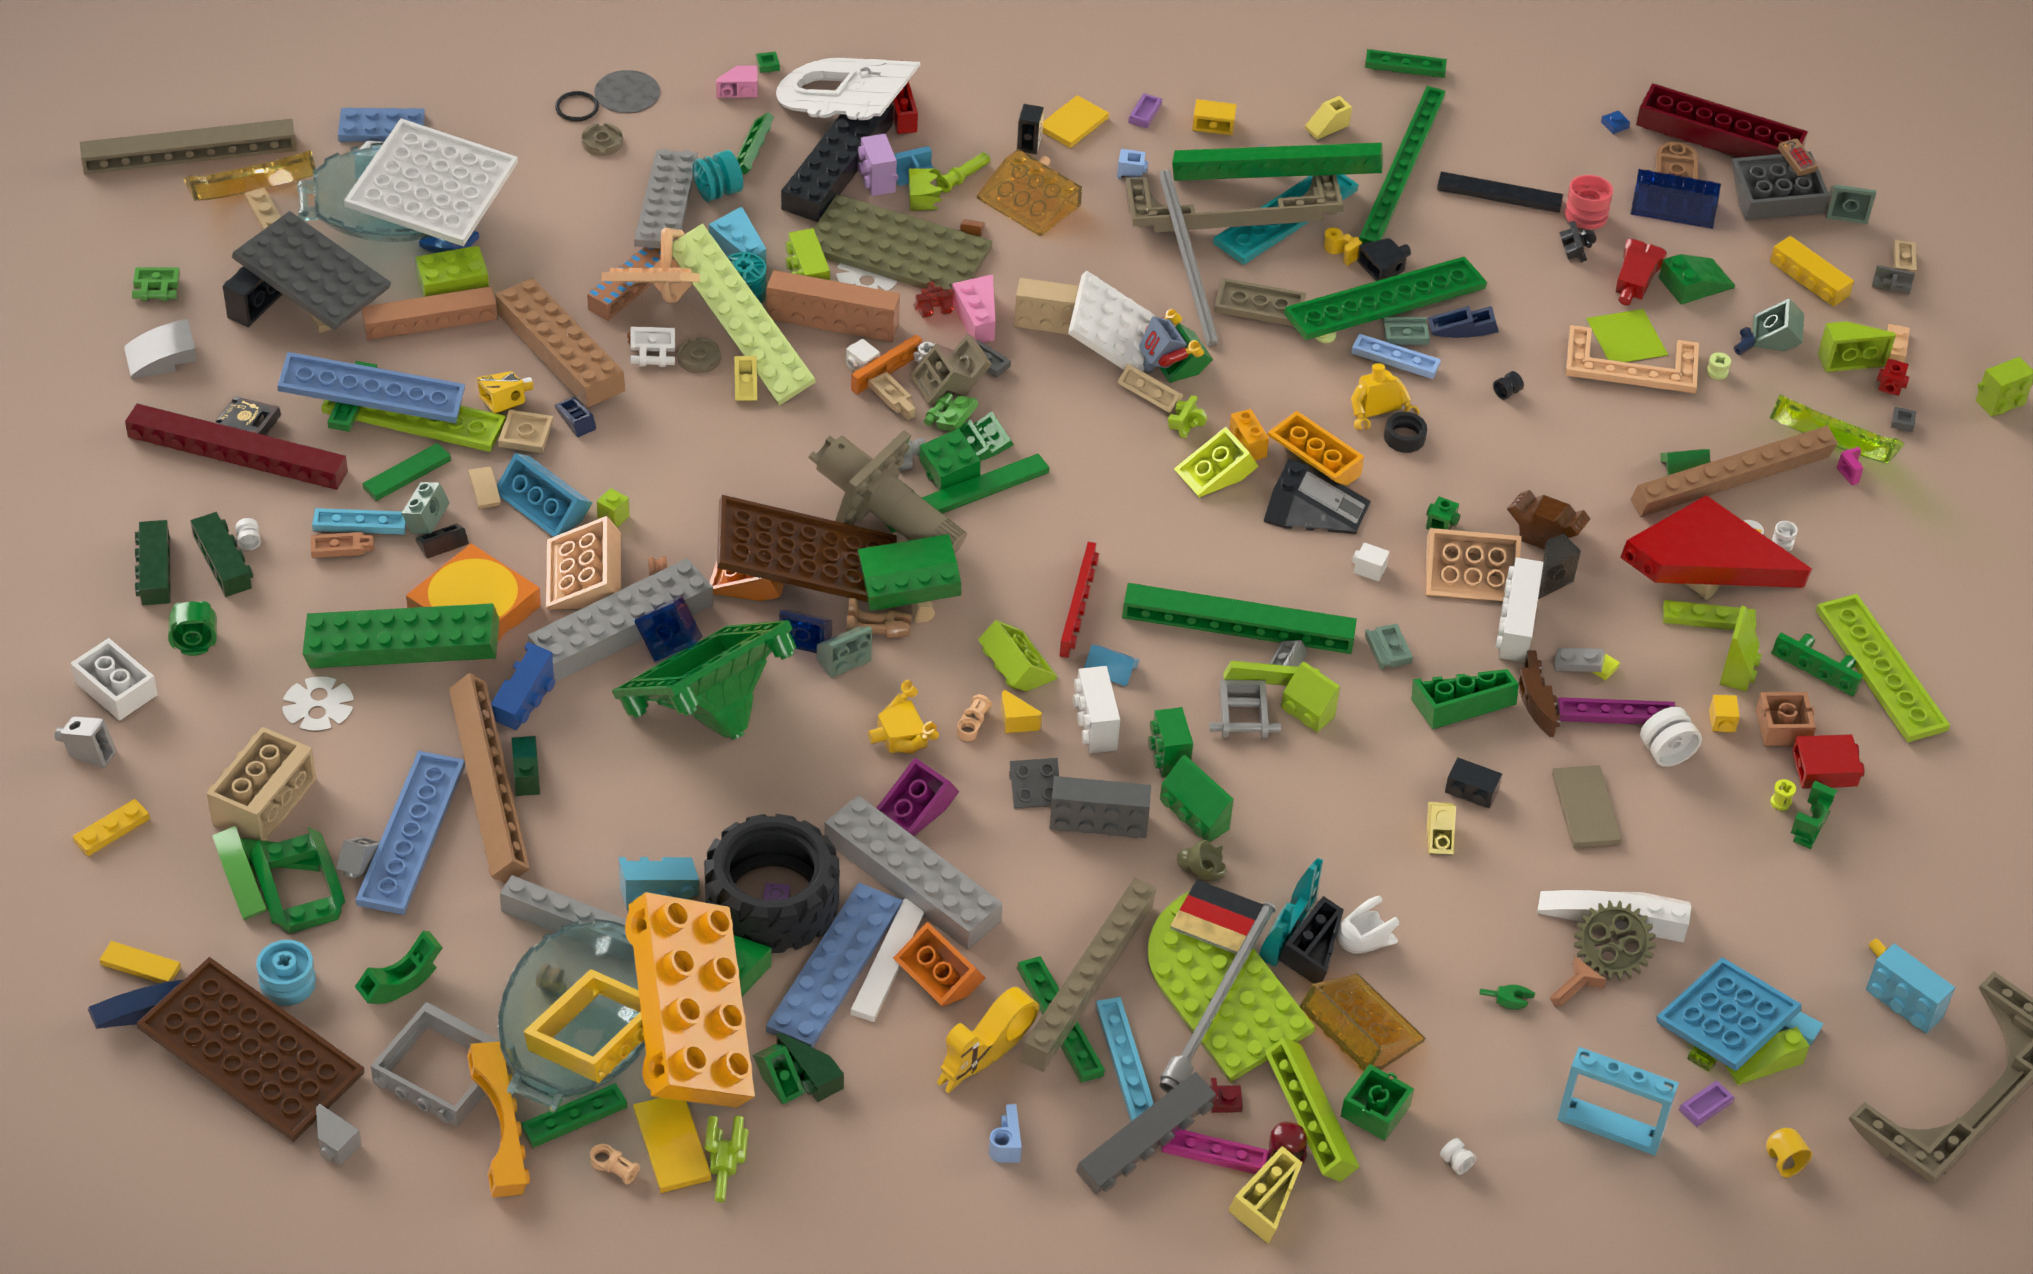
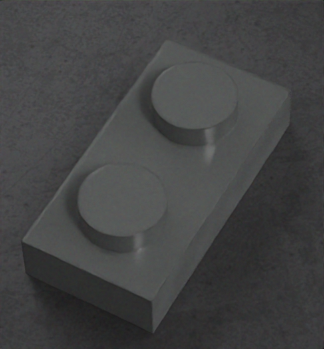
M977 340V343L992 364L986 372L997 378L1011 367V360Z

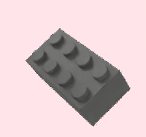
M1054 776L1049 829L1146 838L1151 785Z

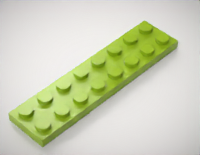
M324 400L321 406L322 413L331 415L336 402ZM461 405L457 422L451 423L361 407L355 421L491 452L503 429L506 416Z
M1858 594L1817 604L1815 611L1845 654L1851 655L1856 659L1855 668L1863 675V680L1907 743L1949 730L1950 724Z

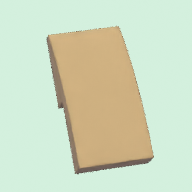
M491 466L468 470L477 508L483 509L500 506L499 492Z

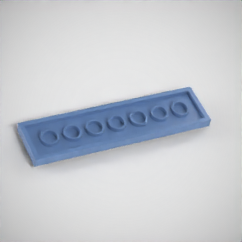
M287 352L278 382V391L456 423L465 391V384Z
M423 751L417 752L356 897V906L405 915L464 771V759Z
M858 882L767 1023L766 1032L775 1036L781 1032L808 1046L814 1047L891 926L903 900Z

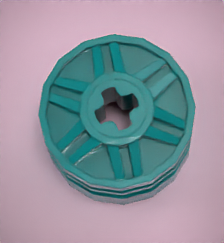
M727 149L713 154L712 158L705 156L702 159L699 158L693 161L692 173L700 195L706 202L723 197V193L729 196L743 190L742 171L732 151Z
M739 252L728 256L727 258L762 304L766 299L767 293L766 264L764 260L750 252Z

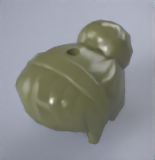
M1207 840L1198 841L1192 848L1183 849L1177 854L1178 865L1183 870H1191L1192 873L1203 880L1216 881L1224 878L1227 872L1226 865L1222 862L1223 846L1214 847Z

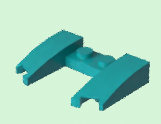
M1317 858L1308 867L1297 882L1290 903L1287 902L1276 917L1260 949L1259 956L1264 962L1275 967L1277 966L1285 944L1304 921L1316 901L1323 859Z

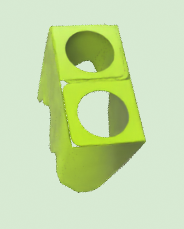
M911 168L908 170L910 211L938 209V207L932 205L943 200L938 198L942 188L930 184L931 181L941 175L940 171L936 168Z

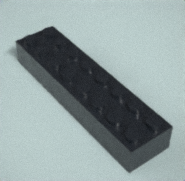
M889 105L881 116H874L868 120H859L858 118L851 120L848 119L846 114H840L781 190V210L819 222L836 194L840 195L858 172V163L861 162L858 154V147L861 146V137L886 134L893 126L894 106Z

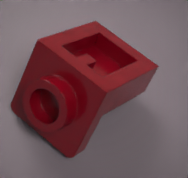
M1211 1078L1210 1088L1216 1093L1211 1113L1242 1112L1241 1085L1217 1086V1079Z

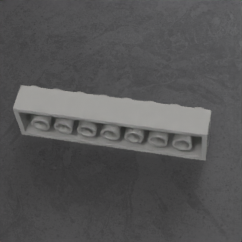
M686 558L528 634V642L552 652L554 679L557 682L713 606V586L693 563Z
M859 795L824 822V835L830 839L838 852L900 899L904 900V898H907L924 911L925 918L967 950L1002 921L1003 903Z

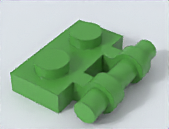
M135 267L134 289L141 290H132V299H141V301H149V299H161V301L177 299V290L169 289H178L180 279L179 267Z
M947 392L944 396L939 397L936 401V406L929 409L926 413V418L923 420L924 424L930 426L934 422L940 430L954 431L959 429L978 407L977 398L957 396L954 401H951L953 395Z

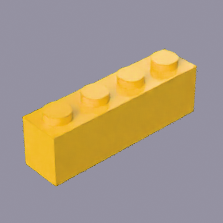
M1792 236L1787 237L1773 247L1770 262L1831 306H1836L1850 296L1854 280Z

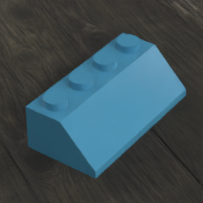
M518 453L514 454L497 484L499 496L553 537L570 531L580 524L593 503L532 457Z

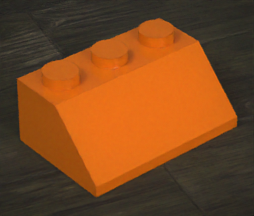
M928 922L893 957L942 1007L968 997L986 978Z

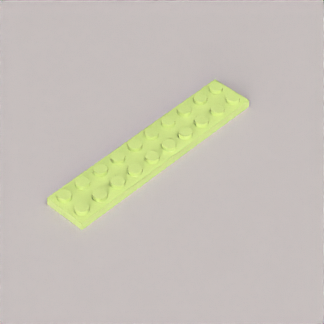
M703 223L673 242L674 260L680 268L692 269V273H700V282H691L743 356H757V375L780 406L816 383L812 373Z

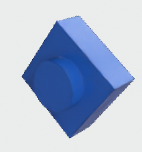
M1619 110L1602 116L1601 123L1612 134L1630 127V121Z

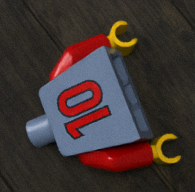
M1169 309L1166 312L1165 318L1152 316L1149 325L1145 329L1139 349L1146 357L1143 366L1144 370L1148 372H1153L1156 366L1169 368L1177 361L1187 358L1191 353L1195 357H1200L1204 354V350L1201 348L1202 345L1195 340L1191 341L1188 348L1185 349L1187 344L1174 327V325L1182 321V317L1174 309Z

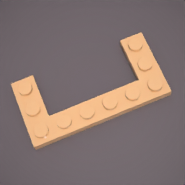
M1570 325L1566 376L1696 393L1699 343L1677 340L1675 369L1591 358L1592 328Z

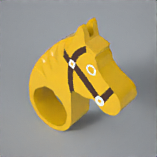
M1012 987L997 998L973 1031L969 1030L962 1023L953 1027L946 1037L947 1055L942 1066H940L942 1074L937 1084L941 1086L949 1080L945 1091L950 1093L965 1078L978 1073L1001 1058L1021 1040L1032 1026L1039 1013V1004L1021 988Z

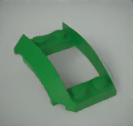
M308 827V834L261 846L258 840L249 853L272 924L277 923L281 925L282 930L289 934L339 920L342 912L341 907L345 903L342 888L322 833ZM317 856L330 896L283 910L270 869Z

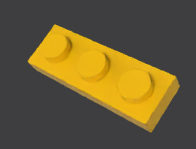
M133 799L73 835V842L88 857L150 820L149 812L136 799Z

